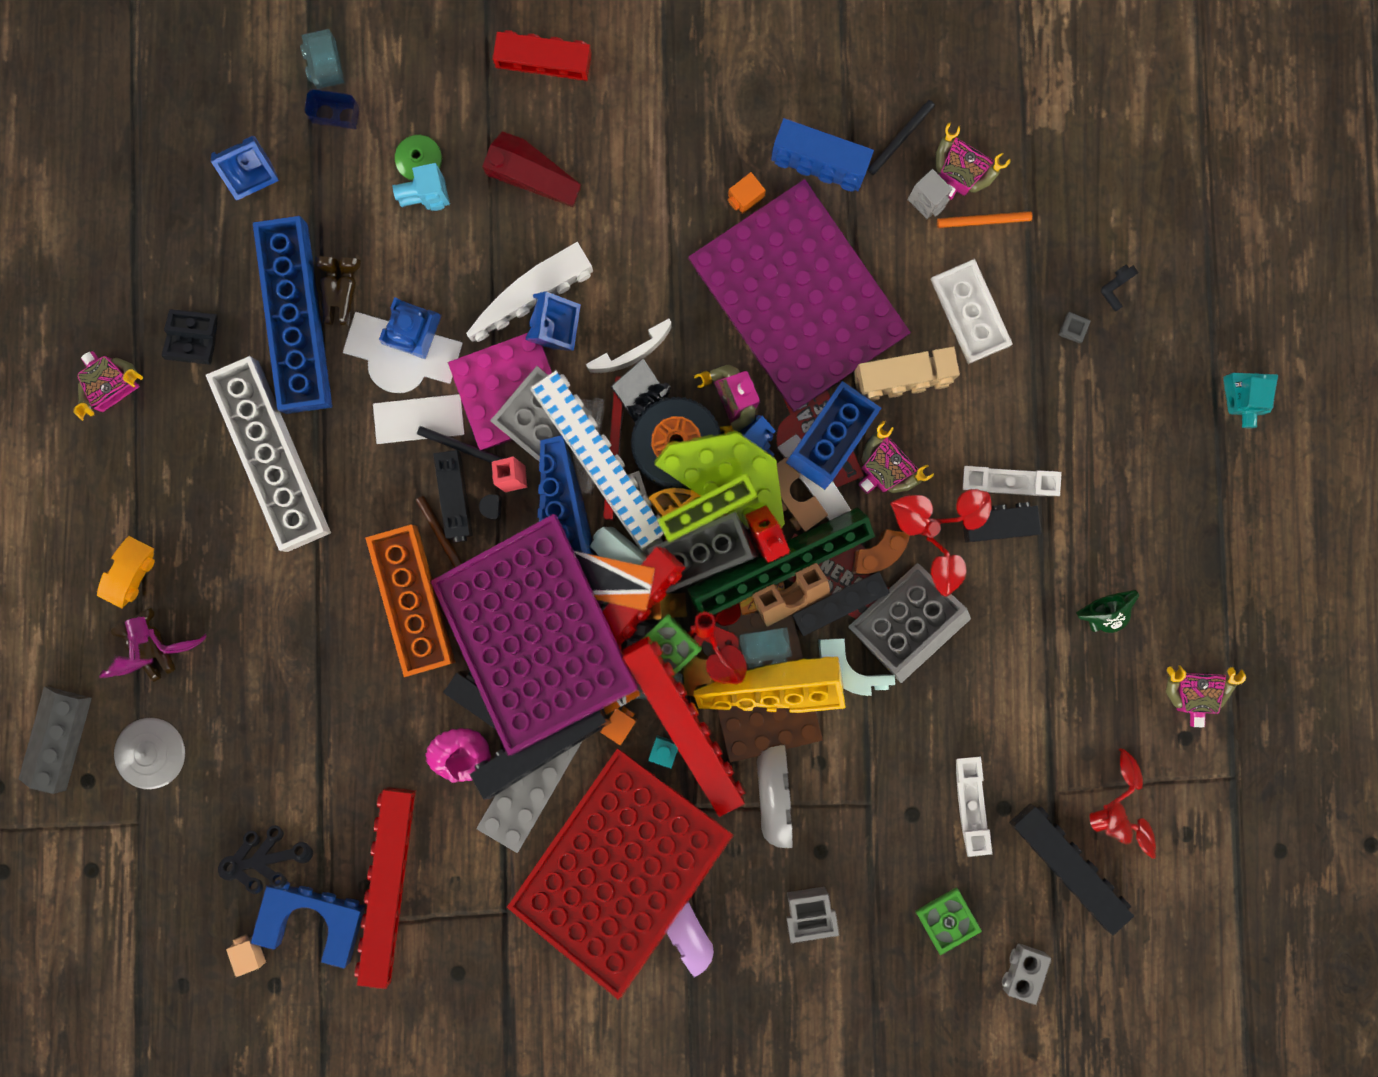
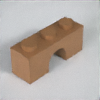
M786 457L777 463L783 512L787 510L792 517L789 520L796 531L801 530L804 533L827 517L828 514L815 496L805 502H798L792 498L790 486L800 478V475L794 468L786 464L788 460Z
M817 563L795 573L796 581L787 589L777 590L773 584L752 594L756 609L766 627L831 595L828 580Z

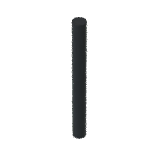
M927 100L868 167L867 171L871 175L877 173L935 107L931 100Z
M422 426L418 428L417 435L489 463L505 459Z

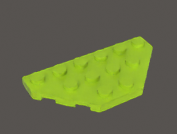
M731 431L717 436L697 437L683 442H669L654 461L657 467L700 496H704L747 474L758 496L727 514L736 512L742 523L749 528L744 515L767 505L780 527L782 528L785 524L775 457L738 431ZM766 521L762 522L759 527H766Z

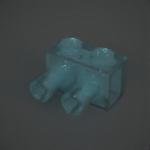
M787 627L739 635L741 652L745 657L746 664H749V668L763 666V661L772 660L773 664L787 662L786 657H792Z

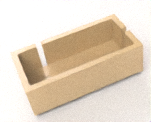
M955 347L933 350V357L929 358L927 351L861 363L853 372L857 391L869 400L876 401L880 399V396L887 394L889 398L902 396L903 392L909 390L912 391V394L924 392L926 388L935 386V389L947 388L960 375Z

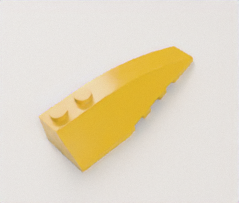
M838 657L800 659L798 661L763 666L746 671L745 679L740 684L714 682L694 691V697L699 709L730 710L732 706H738L743 711H753V707H767V712H776L777 708H789L790 713L845 708L842 674Z

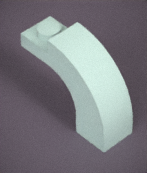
M845 639L818 640L820 658H839L843 688L858 695L872 696L871 686H874V690H889V685H895V675L892 674L860 675L856 673L846 660Z

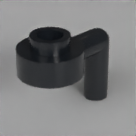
M1127 264L1115 272L1117 277L1101 288V293L1115 312L1121 309L1123 305L1113 291L1139 273L1134 265L1130 268Z

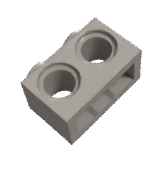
M932 169L914 186L908 200L928 219L932 214L936 217L946 207L945 205L950 201L948 196L953 189Z
M1018 943L1016 949H1013L1010 954L1009 961L1011 965L1009 971L1005 972L1002 979L1003 990L1008 996L1036 1005L1051 958L1043 951ZM1032 956V964L1024 966V960ZM1026 980V984L1022 989H1016L1018 981Z

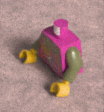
M950 122L945 129L946 136L942 138L936 151V170L939 172V176L953 189L948 196L952 200L956 192L965 196L969 191L975 193L990 186L1000 174V169L1007 167L1011 159L1005 165L1000 164L999 158L1004 154L1001 153L996 156L995 165H992L994 160L960 139L955 138L960 132V126H958L955 133L948 131L951 125Z
M93 351L84 354L81 360L87 368L78 373L80 381L78 383V405L74 408V414L83 421L86 413L89 416L94 415L91 407L104 412L140 386L135 380L137 378L142 380L143 376L137 373L132 363L120 358L111 359L103 356L98 359Z
M724 365L711 370L710 373L704 371L694 376V378L701 377L703 383L697 386L698 388L710 385L712 380L715 381V387L731 422V426H721V432L724 431L725 434L731 431L739 432L753 423L755 411L760 400L747 371L740 372L739 369L732 365Z
M886 421L880 423L877 432L866 442L861 459L864 465L861 469L867 476L858 485L866 494H869L876 486L883 493L887 490L891 493L909 491L922 481L929 480L934 475L933 473L925 476L923 469L928 467V465L918 469L888 437L892 433L893 427L888 432L884 431L882 426Z
M1181 665L1178 666L1179 668L1175 672L1170 666L1167 668L1170 676L1168 677L1165 692L1173 706L1177 708V711L1190 713L1191 727H1205V713L1218 714L1237 684L1243 683L1246 677L1242 669L1239 674L1235 675L1236 671L1233 667L1227 670L1229 677L1226 678V675L1186 673Z

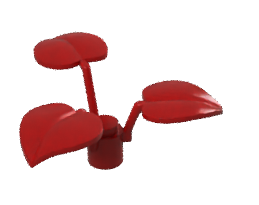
M970 489L963 492L956 504V510L960 515L957 518H929L932 515L933 506L929 499L920 495L904 496L891 502L898 525L904 533L927 536V541L932 542L944 553V556H938L934 559L931 566V575L936 589L945 597L954 592L964 581L966 564L960 556H950L949 552L934 537L939 534L941 523L960 522L963 520L965 528L969 530H975L983 526L988 520L992 508L991 497L988 492L978 489Z
M739 603L714 615L708 612L699 613L695 618V626H692L688 633L691 637L696 633L701 638H710L716 654L708 657L706 671L714 681L719 683L740 684L746 676V660L742 652L732 645H727L719 651L714 635L716 622L721 626H729L739 620L741 616Z
M1121 748L1119 749L1121 751L1120 769L1124 780L1130 785L1129 790L1111 803L1103 805V810L1090 813V823L1096 832L1106 830V834L1116 837L1125 844L1132 842V829H1134L1139 846L1149 857L1154 859L1156 858V841L1152 827L1144 818H1139L1137 824H1130L1125 809L1120 801L1132 794L1135 788L1141 790L1143 785L1142 773L1138 763L1130 753Z

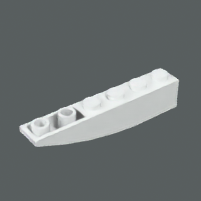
M578 242L536 265L504 290L468 330L466 334L472 342L475 340L477 342L482 341L489 336V332L496 328L500 330L510 323L509 320L516 316L521 318L530 312L529 309L535 306L538 300L533 298V294L544 291L552 294H562L569 290L570 285L576 281L583 282L591 276L590 273L593 272V269Z

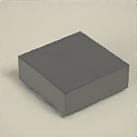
M1068 312L1059 335L1077 343H1082L1091 320Z

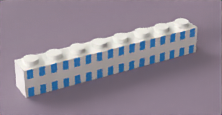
M556 371L532 386V393L639 549H643L664 534L658 523V519L661 518L660 515L653 514L650 509L652 504L645 494L640 495L636 489L639 485L631 474L627 475L623 470L625 464L619 455L616 454L614 456L609 449L611 444L604 434L599 435L595 429L598 425L590 414L586 415L582 410L584 404L579 396L571 394L568 389L570 384L563 374L558 375Z

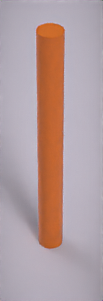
M1032 212L937 219V227L947 228L1032 221Z

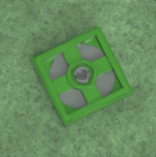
M669 613L642 638L644 639L649 636L652 642L657 641L663 652L661 655L665 663L669 662L675 675L702 650V647Z
M957 887L915 910L940 955L982 932Z

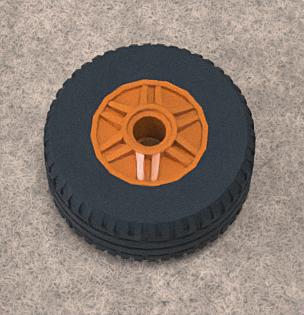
M685 397L661 399L654 402L655 404H651L649 408L647 407L646 411L642 412L641 417L639 416L635 422L631 437L632 454L641 473L652 483L667 489H688L689 487L657 467L654 461L669 442L675 439L683 442L697 437L721 435L720 427L711 412L701 403H697V401L686 399Z

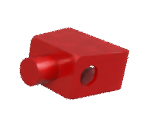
M767 505L744 515L758 551L767 562H771L790 552L781 527ZM766 521V527H759L762 522Z

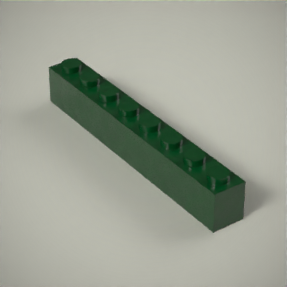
M857 507L786 541L790 552L780 558L767 562L759 554V557L725 570L688 588L687 591L698 614L708 612L714 615L751 597L752 594L768 586L776 585L795 576V573L815 563L820 564L874 538L875 534L869 517Z

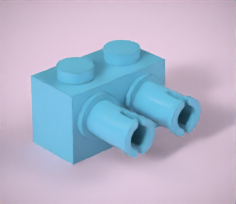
M436 163L412 168L414 174L413 181L392 185L395 199L399 200L401 207L422 203L427 210L438 211L443 209L444 206L450 205L445 179Z

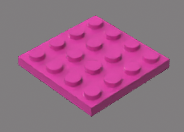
M528 333L448 362L479 450H486L513 440L490 420L536 366L548 375L552 374L543 346L525 340Z

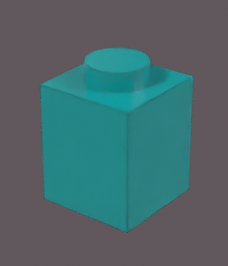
M1253 374L1252 377L1243 380L1239 409L1258 412L1273 409L1276 380L1267 379V375Z
M657 735L648 761L672 768L678 748L673 740Z

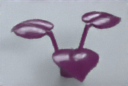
M145 617L129 619L125 621L129 639V659L116 657L108 671L103 670L99 676L100 678L126 675L153 662V659L140 660L138 644L148 642L149 636L158 649L163 651V654L188 651L198 646L207 637L206 633L197 640L175 643L170 646L162 645L155 636L153 629L148 630Z

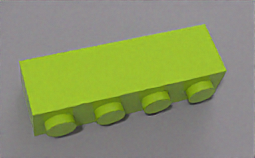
M744 474L659 518L658 523L668 543H671L750 502L758 495L747 474Z

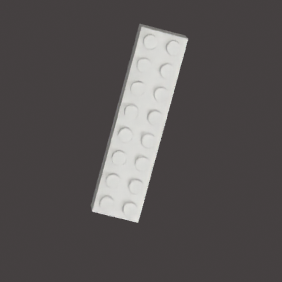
M249 356L207 374L206 378L279 551L289 552L330 534L329 526L282 415L277 410V403L259 361Z

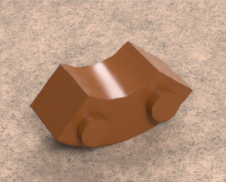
M893 530L882 531L879 540L873 547L855 551L851 575L871 574L892 565L904 552L910 535Z

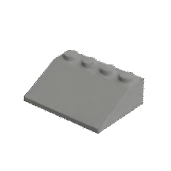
M919 563L913 566L888 589L889 594L876 600L848 626L892 675H895V678L900 683L906 680L971 620L967 608L952 594L945 597L938 592L932 576Z

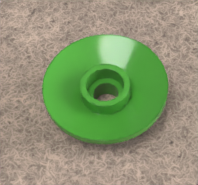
M423 135L407 137L399 144L395 153L397 169L405 178L411 181L414 179L412 168L436 163L438 168H440L442 162V155L438 145L431 138ZM419 152L420 157L417 159L413 158V154Z

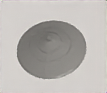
M143 718L129 724L121 732L115 744L114 760L118 772L128 783L141 789H157L170 783L181 771L185 760V746L181 735L170 723L158 718Z

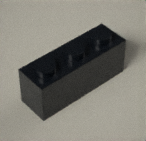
M1030 502L1015 504L1016 508L1007 509L1006 505L992 506L988 520L980 528L969 530L963 524L965 543L1040 535L1038 506H1030Z

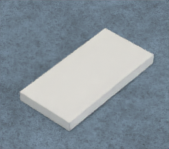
M975 259L931 278L968 364L1013 345Z

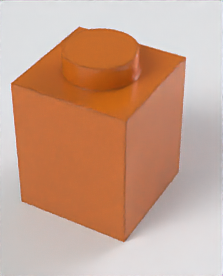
M750 172L729 189L728 202L734 210L739 209L743 214L765 197L766 190Z
M625 706L622 709H616L609 718L612 723L605 726L600 733L621 746L637 721L634 718L635 713Z

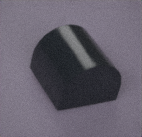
M492 494L484 496L479 504L481 514L491 520H500L501 496Z

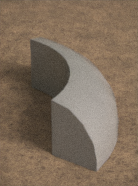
M779 745L764 750L758 756L756 762L761 830L764 838L770 844L780 848H792L790 791L788 789L785 745Z

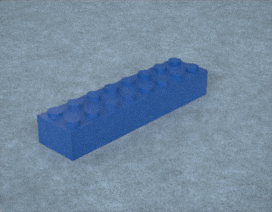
M301 216L253 222L277 410L284 414L332 408L308 224Z

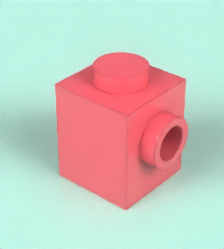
M515 457L492 462L493 484L506 493L527 488L526 467Z

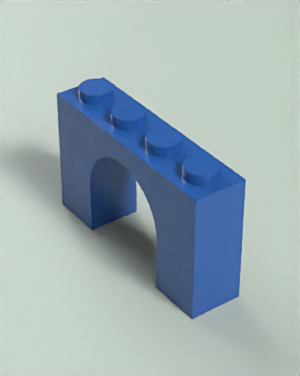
M276 880L275 884L280 883L281 880ZM286 882V885L280 889L269 884L265 889L251 944L273 950L282 943L291 912L298 908H311L318 911L328 925V938L321 962L345 968L351 962L366 906L360 905V902L355 899H337L336 895L332 893H315L310 887H292L289 882Z

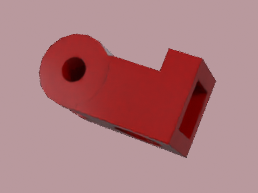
M715 626V640L720 650L727 645L739 647L737 636ZM696 633L693 637L700 646L703 641L711 643L710 638H701Z

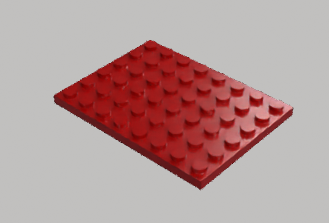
M617 748L506 908L616 999H621L731 840L733 834L621 749Z

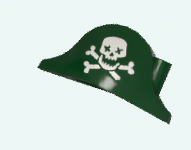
M1137 590L1111 594L1093 601L1076 612L1079 619L1089 622L1093 632L1101 630L1107 633H1114L1123 629L1129 623L1131 610L1139 598V593Z

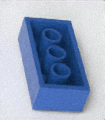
M783 118L774 143L771 161H774L777 166L782 168L791 167L797 169L798 173L805 176L810 174L817 176L824 183L831 184L834 182L841 185L847 191H859L874 150Z
M842 381L790 455L786 464L826 490L881 410V407Z

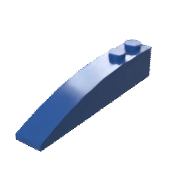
M562 435L540 440L539 471L541 472V479L538 490L540 505L537 518H539L540 522L552 514L557 515L573 551L595 555L594 550L590 547L592 543L591 532L567 442Z

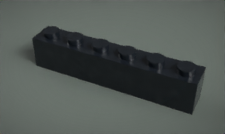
M601 708L513 755H508L505 748L499 750L494 754L496 758L489 762L487 760L480 762L474 767L476 770L469 775L483 800L491 799L612 722L604 709Z
M1028 804L1009 823L1101 926L1114 936L1134 917L1129 911L1131 905L1122 896L1118 898L1112 892L1115 888L1106 878L1101 880L1096 874L1099 871L1090 860L1086 862L1080 856L1082 851L1074 842L1068 843L1065 840L1064 836L1066 833L1056 823L1052 825L1047 820L1049 814L1040 805L1036 807Z

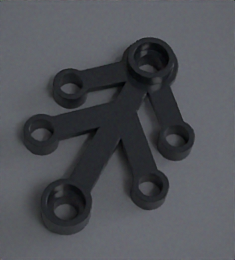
M274 825L267 830L266 840L252 858L243 860L251 848L257 846L260 842L259 834L255 831H248L243 837L244 843L235 855L227 856L220 862L218 874L227 881L237 879L246 886L247 891L252 894H258L263 888L262 881L254 877L251 878L243 871L253 868L267 878L273 887L280 889L286 885V876L280 872L273 871L266 865L292 859L301 864L307 863L313 856V849L307 843L299 842L292 849L268 854L275 843L284 836L283 830ZM278 830V835L272 837L273 832ZM255 835L254 841L249 843V838ZM300 848H303V853L301 855H297L298 850ZM230 864H232V869L230 871H226L227 867ZM281 877L280 883L275 884L276 878ZM257 882V887L252 890V884Z

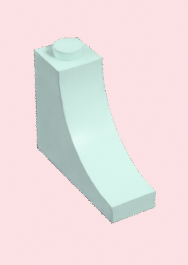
M602 527L597 530L593 536L594 540L590 545L600 557L641 565L648 557L647 554L614 527ZM604 601V604L601 608L602 611L609 604V602Z

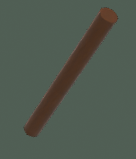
M425 497L417 498L418 506L453 567L455 568L463 564L450 540L445 538V532Z

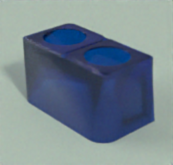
M315 89L307 93L305 113L312 123L350 129L357 128L360 106L352 95ZM323 105L331 107L333 110L332 118L317 117L318 108ZM344 109L353 110L352 124L340 120V113Z

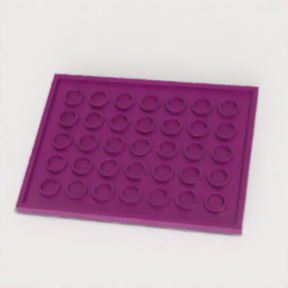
M805 179L688 257L793 413L853 373L859 364L871 361L911 333Z
M552 514L430 581L508 755L517 753L639 689L629 667L623 659L622 652L557 515Z

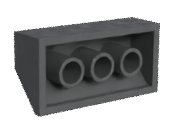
M736 512L709 522L671 543L665 541L647 549L650 555L655 547L666 548L686 567L681 573L682 577L680 580L671 585L665 591L666 593L675 592L759 557L750 534Z
M44 686L19 775L21 782L31 789L51 794L67 790L91 697Z

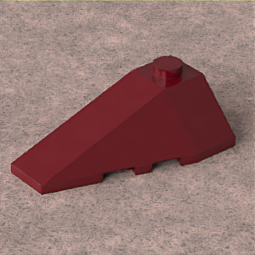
M504 131L490 145L482 165L485 174L489 177L574 207L581 188L579 182L525 139Z

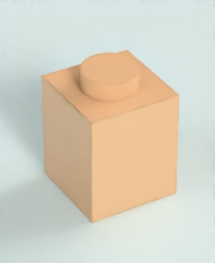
M247 934L234 939V944L226 949L236 977L259 969L266 963L261 946L251 944L252 937L248 938Z

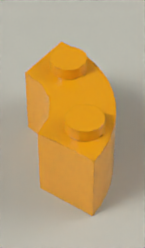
M669 488L650 495L648 499L655 513L663 517L702 496L693 490Z
M128 536L111 557L114 560L111 569L108 572H103L97 596L120 608H123L128 602H133L139 593L138 587L146 572L152 569L155 563L153 559L154 548Z

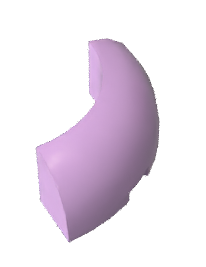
M688 901L668 929L667 934L673 945L676 944L678 951L682 955L681 959L690 973L696 977L707 969L712 961L714 951L713 944L702 929Z

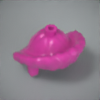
M463 728L451 729L443 732L441 735H437L427 747L426 761L430 765L431 770L452 783L472 781L469 774L476 770L474 767L484 760L491 761V752L489 751L487 741L479 732Z

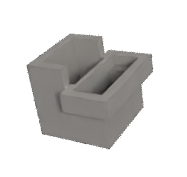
M825 886L787 892L790 916H787L791 943L839 936L835 909L830 908L829 895Z

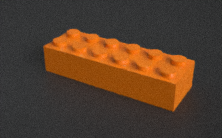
M411 524L366 537L403 676L407 677L456 663L439 601L430 582L432 581V576L418 526Z

